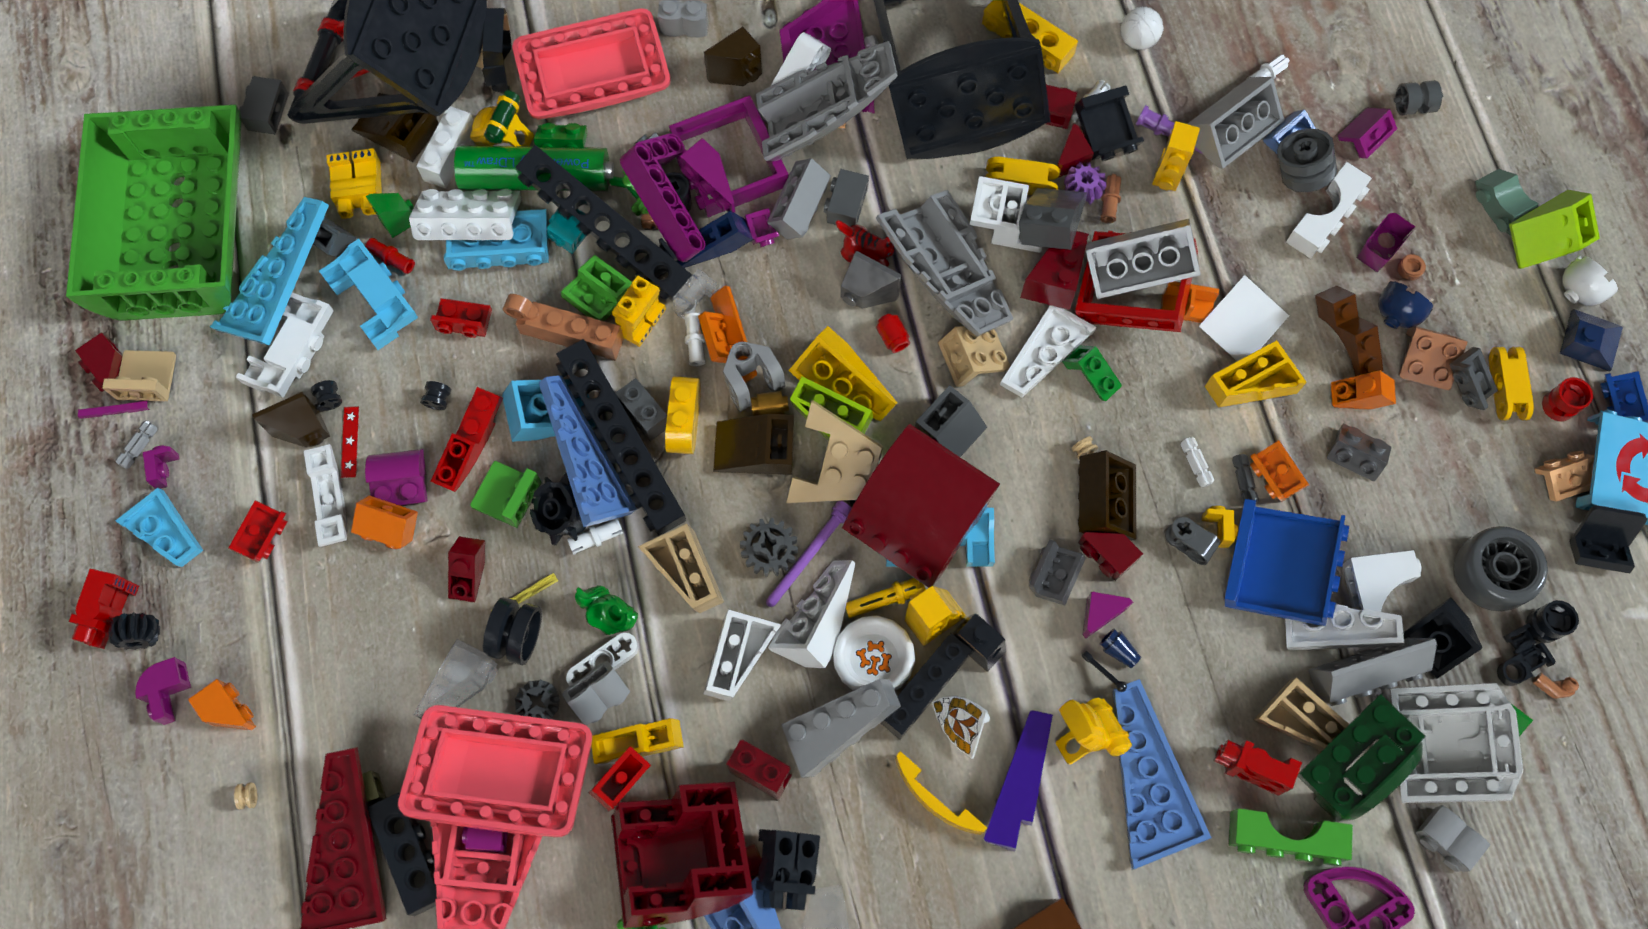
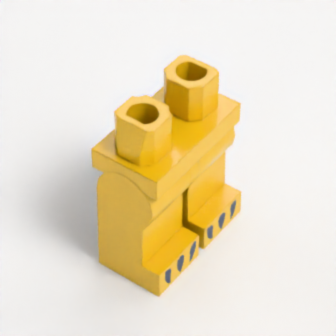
M375 149L352 151V157L349 152L326 155L330 171V195L342 219L352 218L354 216V208H361L365 215H375L376 213L366 198L369 194L382 193L381 161Z
M640 276L634 279L612 311V315L615 316V323L621 327L624 339L638 347L642 345L651 332L652 326L656 325L666 310V306L659 302L658 299L659 287Z

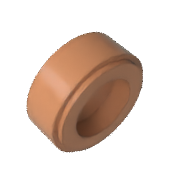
M1409 254L1402 258L1397 269L1402 278L1413 281L1421 277L1425 272L1426 265L1421 257Z

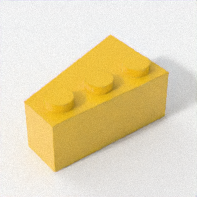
M1276 340L1213 374L1204 387L1218 407H1225L1297 394L1307 382Z

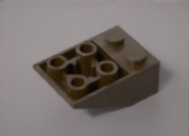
M378 93L377 96H386L389 94ZM418 112L360 118L351 130L413 162L433 136L439 122L434 115Z
M763 414L717 421L713 472L792 475L794 415Z

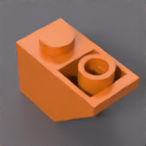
M1381 370L1331 382L1333 407L1375 409L1396 404L1394 379Z
M216 679L188 699L202 722L212 726L253 730L256 728L251 720L254 717L252 711L247 705H241L237 699L240 694L230 682L225 683Z

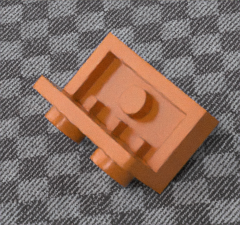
M1279 440L1261 452L1250 455L1254 461L1250 463V466L1258 477L1264 476L1268 482L1264 487L1272 499L1278 497L1283 502L1309 486V483Z

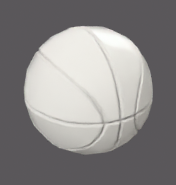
M1137 7L1128 12L1123 18L1120 28L1121 36L1124 42L1133 49H1148L1154 46L1161 38L1163 21L1155 10L1148 7Z

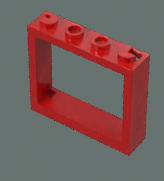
M1094 231L1092 242L1126 233ZM1194 238L1196 252L1198 255L1196 239ZM1087 260L1075 312L1078 317L1090 324L1181 333L1192 277L1181 280L1175 310L1092 303L1095 288Z

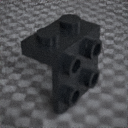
M1598 505L1591 507L1569 541L1575 564L1630 574L1635 565L1629 546L1647 522L1646 515L1644 513Z

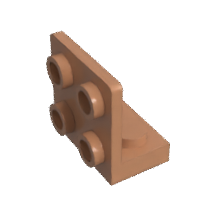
M1417 326L1408 328L1406 335L1412 338L1400 369L1399 377L1450 390L1454 381L1450 363L1464 354L1468 342L1458 337Z

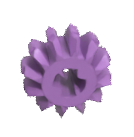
M1079 162L1076 168L1071 167L1068 175L1065 176V190L1087 192L1086 201L1091 205L1094 199L1099 200L1102 197L1103 191L1106 189L1105 173H1099V166L1092 168L1090 162L1085 167Z

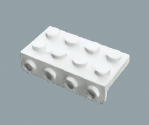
M428 189L422 191L409 217L412 235L416 240H511L513 237L512 223L521 202L520 191H511L509 189L499 191H487L485 189L475 191H462L460 189L437 191L436 189Z

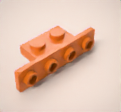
M725 285L710 298L715 313L704 311L698 316L711 361L726 363L730 349L734 344L747 342L731 288ZM741 356L738 358V360H745L748 357ZM754 370L742 376L745 383L756 377L757 371Z

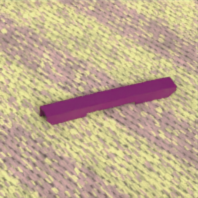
M148 401L78 409V417L80 419L150 409L148 408Z

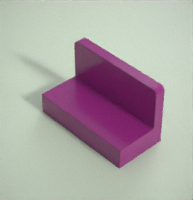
M1366 108L1337 137L1339 141L1353 142L1359 158L1367 159L1397 130V126L1390 109Z

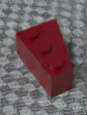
M1076 231L1071 250L1049 247L1025 279L1020 298L1070 310L1076 293L1089 234Z

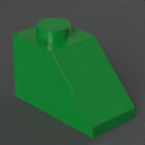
M377 193L366 196L380 222L392 238L411 227L409 217L414 206L409 199L404 201L399 193Z

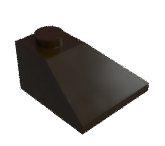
M303 392L252 414L254 420L272 437L302 447L319 445L324 439L330 437L320 411L316 409V406Z

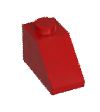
M629 746L589 791V794L610 812L651 764Z

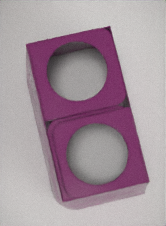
M1389 213L1366 241L1356 258L1378 272L1394 256L1410 236L1409 233L1416 226L1397 213ZM1382 233L1391 234L1395 238V245L1391 248L1382 247L1378 242L1379 235ZM1371 250L1378 251L1381 254V257Z

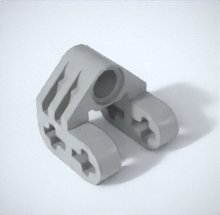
M738 342L730 349L723 373L730 396L740 412L752 406L750 393L742 376L756 370L757 366H761L764 379L771 392L781 391L786 387L783 370L769 347L748 342ZM741 356L748 357L745 360H738V358Z

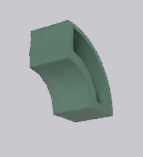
M1497 169L1475 181L1477 200L1483 205L1489 217L1503 233L1506 232L1511 235L1509 224L1538 207V203L1530 199L1523 191L1517 174Z

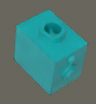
M577 209V213H578V214H580V215H585V214H586L585 212L580 211L579 209ZM557 211L551 216L550 224L547 227L548 238L555 242L557 246L573 254L586 238V235L576 227L578 223L571 217L567 220Z

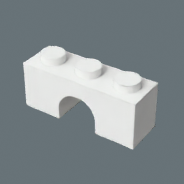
M451 106L445 111L417 164L423 181L445 189L447 188L454 174L456 148L458 146H468L472 140L470 135L474 120L471 113Z

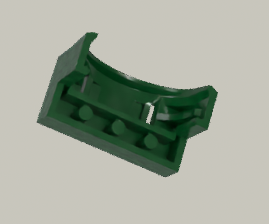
M1380 694L1298 773L1297 777L1317 795L1314 800L1336 822L1354 820L1381 803L1412 773L1422 758V740L1426 736ZM1375 740H1377V741L1346 771L1347 767H1348L1351 763H1353ZM1344 778H1346L1362 795H1358L1352 788H1350L1344 782Z

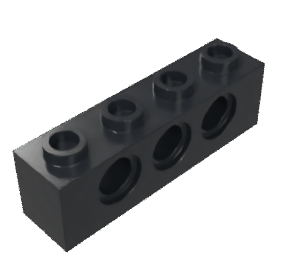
M950 633L897 696L901 706L880 724L901 740L969 658L972 649Z
M398 792L369 806L368 811L408 916H417L436 906L434 854L431 849L427 850L424 839L427 836L422 824H417L414 818L404 816L399 810L398 800L400 793ZM403 819L405 823L403 831L395 834L394 824L398 820ZM413 845L415 854L412 859L406 861L404 851L408 846ZM419 872H423L425 874V882L421 887L417 888L414 884V878Z

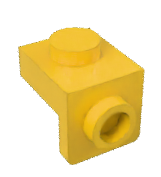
M1211 506L1202 514V521L1217 522V537L1221 542L1218 548H1229L1237 540L1238 525L1234 524V510H1226L1224 506Z

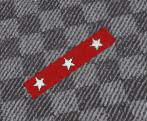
M359 406L344 407L341 478L356 477Z

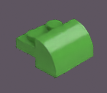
M594 255L578 269V276L561 291V298L587 317L605 321L612 315L613 309L630 287L632 281Z

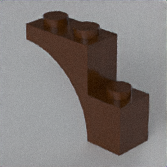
M1334 286L1316 294L1318 317L1324 320L1341 339L1351 359L1355 376L1379 370L1383 371L1378 326L1358 317L1356 295L1339 286Z

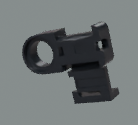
M1529 623L1503 636L1507 643L1511 642L1515 648L1513 653L1518 654L1501 663L1497 668V676L1505 685L1514 686L1534 676L1532 671L1545 664L1547 667H1550L1556 663V660L1544 643L1535 645L1537 642L1527 629L1531 627ZM1508 665H1512L1518 670L1519 676L1517 680L1507 676L1506 667Z

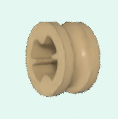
M1091 436L1080 440L1071 448L1073 452H1077L1078 460L1079 456L1094 453L1098 449L1096 444H1092L1093 438Z
M253 782L247 783L246 786L243 784L236 785L234 801L237 809L242 810L245 806H248V808L256 807L257 788Z

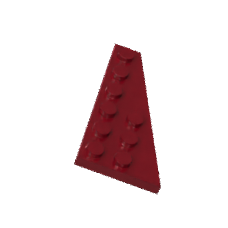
M358 747L325 754L320 787L322 792L320 805L316 813V831L312 839L306 877L307 889L305 901L302 903L301 913L303 915L301 928L299 929H351L387 920Z

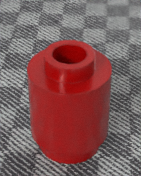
M886 314L878 320L876 329L887 349H891L892 353H898L910 345V336L898 315Z

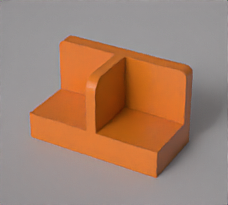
M1174 281L1167 284L1162 293L1160 309L1175 310L1181 282ZM1191 284L1183 320L1202 323L1213 311L1214 302L1219 295V289Z

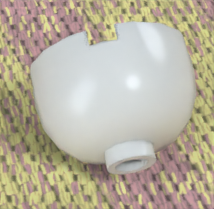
M1579 256L1565 269L1562 277L1563 287L1566 290L1564 295L1574 304L1576 302L1587 306L1601 304L1611 298L1617 292L1618 287L1614 279L1608 282L1604 277L1608 272L1600 264L1587 256L1583 258Z

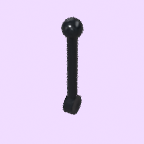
M1088 651L1082 654L1084 660L1088 663L1090 662L1113 682L1119 692L1126 691L1127 684L1125 682L1117 680L1093 659Z

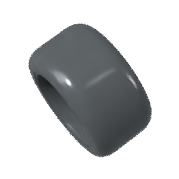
M1497 526L1477 533L1460 547L1454 561V574L1460 590L1471 602L1491 611H1509L1533 600L1542 591L1547 580L1548 566L1544 552L1533 538L1518 529Z

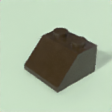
M741 27L704 51L706 75L710 83L743 87L749 82L756 81L762 75L761 46L744 27Z

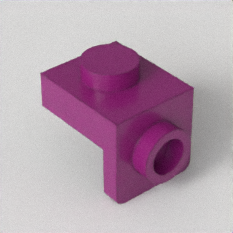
M769 208L744 216L753 238V245L757 243L760 244V247L775 243L774 238L779 237L778 231L776 232L767 223L771 215Z

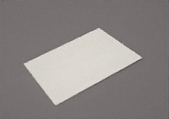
M1244 275L1199 327L1236 361H1239L1261 349L1289 315Z

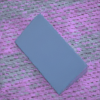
M1300 110L1289 115L1284 122L1262 140L1277 154L1278 146L1286 136L1298 130L1316 128L1307 112Z

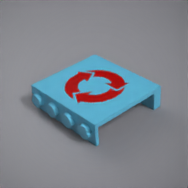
M1612 410L1600 411L1598 414L1589 416L1587 421L1598 425L1591 486L1588 495L1577 497L1576 508L1589 511L1591 507L1598 505L1644 513L1647 517L1645 525H1648V423L1643 422L1640 417L1619 416L1617 412Z

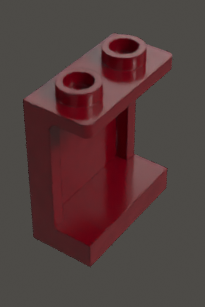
M744 740L739 741L726 764L731 774L778 801L792 778L788 765Z

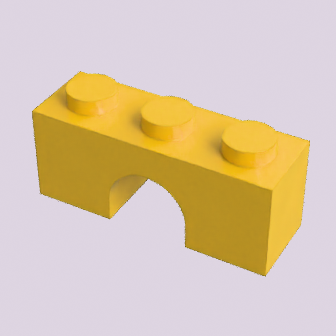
M1175 121L1166 148L1163 149L1152 185L1158 186L1163 190L1176 191L1194 152L1200 130L1199 127Z

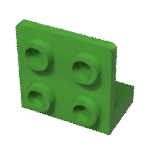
M494 461L470 506L472 509L518 528L531 504L532 498H534V492L539 488L542 481L535 471L528 468L522 473Z

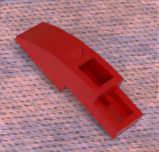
M479 387L476 388L456 434H451L430 482L451 491H457L479 458L496 423L493 420L502 403L503 398Z

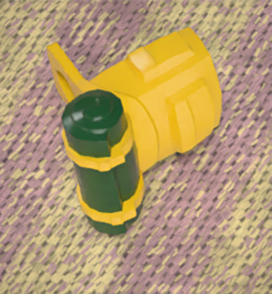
M506 90L502 96L498 97L497 106L486 107L478 112L473 121L470 138L476 145L494 146L496 144L509 143L512 146H530L534 134L520 121L516 114L521 104L520 96L513 91ZM515 131H522L524 133L525 142L522 145L517 142L516 135L514 134Z

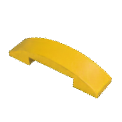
M901 751L896 755L895 761L906 786L929 812L943 822L962 831L980 835L984 833L987 827L966 808L957 817L915 780L920 774L921 769Z

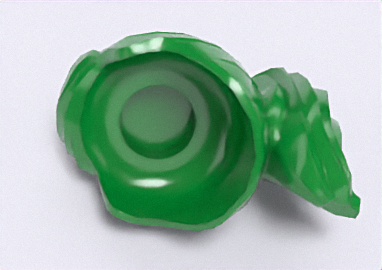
M604 586L591 587L584 591L579 587L576 589V603L580 608H586V620L590 626L600 629L606 635L625 632L634 627L638 619V613L634 611L633 607L627 606L628 604L620 597L610 594L609 590Z

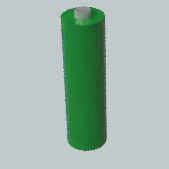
M458 146L454 157V173L458 189L538 191L532 185L529 188L526 187L517 178L519 174L515 168L532 147ZM539 147L589 190L594 192L608 191L609 178L614 176L613 161H609L607 148ZM542 173L538 177V181L547 182L551 175L549 173Z

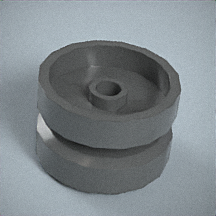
M1302 129L1291 133L1280 142L1277 154L1282 182L1287 188L1296 192L1317 191L1327 186L1335 178L1337 163L1333 138L1327 132L1320 129Z

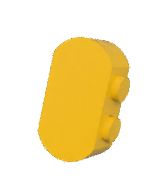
M672 377L665 430V449L667 453L694 454L701 396L700 378Z

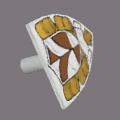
M947 696L933 701L932 705L936 718L946 736L960 751L973 759L983 726L990 721L988 711L977 703L959 696Z

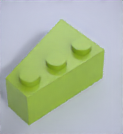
M803 376L790 398L793 407L806 420L811 401L813 400L863 434H865L873 419L871 409ZM819 431L829 441L830 434Z

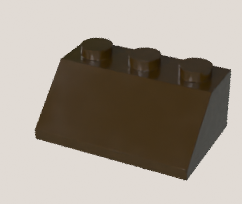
M1107 450L1079 456V532L1083 534L1086 532L1125 534L1130 541L1137 540L1136 464Z

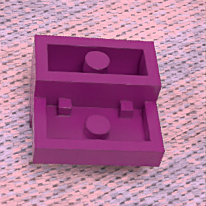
M423 449L367 456L365 479L366 483L369 482L370 496L396 505L428 501L424 477L427 474Z

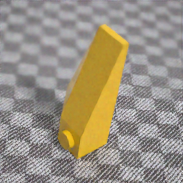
M829 326L814 339L788 370L798 380L803 376L871 409L873 418L880 422L898 403L850 345Z

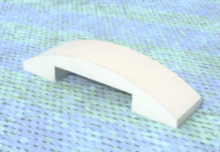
M328 444L305 450L306 470L311 478L317 521L314 522L318 546L323 547L347 540L346 509L332 447Z

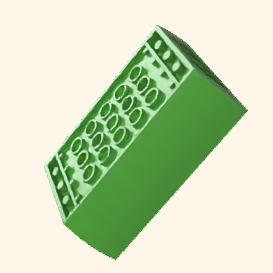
M237 105L84 114L66 292L67 298L89 311L119 321L218 315L225 312L223 308L231 303L242 124L241 114ZM178 178H185L180 185H174ZM183 199V203L178 207H172L176 200ZM180 243L176 251H169L172 244ZM174 265H178V268H170V267H171V266H174Z

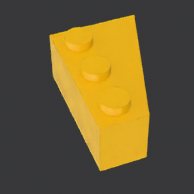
M931 586L926 590L922 587L910 596L911 601L908 603L904 621L924 647L967 616L948 590Z

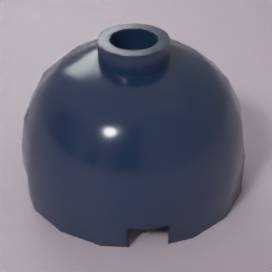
M1390 281L1383 289L1378 300L1379 311L1385 318L1384 323L1393 329H1398V327L1408 329L1423 323L1433 310V304L1418 291L1413 294L1406 290L1408 286Z

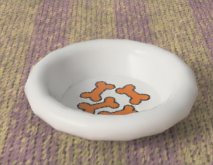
M881 616L861 617L848 624L837 637L833 650L834 668L841 681L853 691L878 679L891 680L896 691L911 676L915 663L914 644L906 630L894 620Z

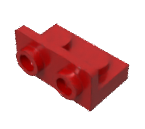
M441 298L437 314L431 315L430 321L435 329L443 334L455 332L469 338L485 337L492 308L490 305Z

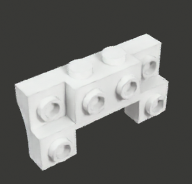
M292 292L281 318L285 320V323L263 358L266 362L248 356L246 360L250 363L249 368L244 375L238 373L236 378L242 384L262 392L267 391L284 398L295 378L300 380L303 373L309 369L313 355L321 348L324 338L321 332L334 310L325 302L309 299Z

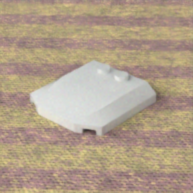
M1497 683L1391 689L1392 705L1426 736L1422 740L1423 755L1420 762L1400 784L1402 803L1512 800L1523 773L1517 715Z

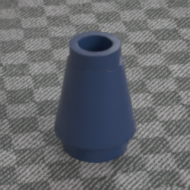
M1115 628L1109 631L1100 642V645L1104 648L1103 652L1127 665L1130 669L1141 659V656L1123 632H1118Z

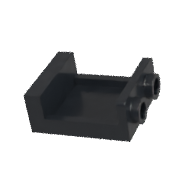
M1127 85L1081 98L1074 105L1083 134L1094 152L1092 161L1101 158L1102 162L1116 157L1115 154L1123 152L1124 155L1133 153L1144 142L1143 137L1137 138L1125 98L1129 95Z

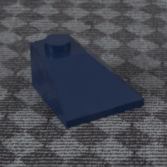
M1573 309L1570 313L1559 354L1610 372L1613 368L1623 326Z

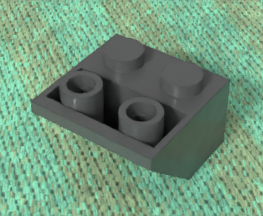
M951 385L945 389L915 423L917 429L959 457L987 429V425L972 403Z

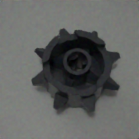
M565 472L559 482H552L548 477H545V484L539 486L534 492L533 497L536 498H532L531 501L534 509H530V515L535 529L550 535L552 545H557L563 535H569L574 541H577V534L583 532L586 527H583L567 472Z

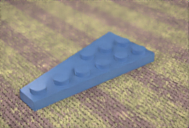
M562 375L549 376L542 379L539 385L583 527L628 516L635 512L637 508Z
M1140 679L1128 683L1127 689L1124 692H1119L1116 688L1113 690L1115 717L1123 730L1129 734L1128 738L1132 744L1125 754L1119 756L1131 870L1211 839V835Z

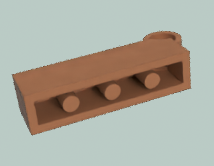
M509 294L502 309L504 313L517 319L516 326L520 334L569 347L584 339L593 355L614 361L617 359L624 340L619 325L534 301L531 302L517 294Z

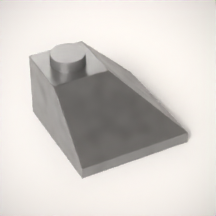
M856 251L841 284L840 297L848 305H856L861 309L896 301L899 297L901 274Z

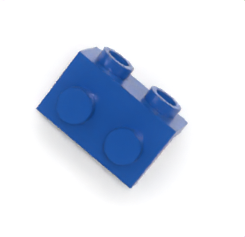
M1639 371L1613 377L1611 373L1605 374L1604 382L1600 383L1603 398L1609 397L1611 406L1607 407V410L1615 411L1617 415L1623 417H1640L1643 422L1648 423V403Z

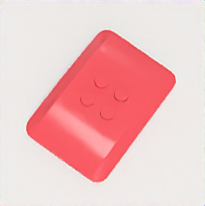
M644 8L523 35L516 38L512 44L529 114L536 119L570 115L615 105L662 91L670 84V74L653 15Z
M434 705L428 708L422 716L398 800L399 810L404 816L443 824L536 836L563 837L572 830L592 744L590 728L575 722Z

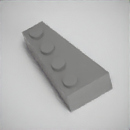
M878 679L781 724L801 778L816 776L821 772L822 768L837 759L849 746L854 745L865 733L875 728L901 706L891 680Z

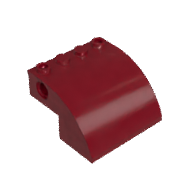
M909 424L870 476L848 514L842 529L929 588L943 575L964 538L978 523L1000 483Z
M735 782L679 785L672 799L618 802L613 815H611L623 929L670 924L699 918L729 908L752 896L753 889Z

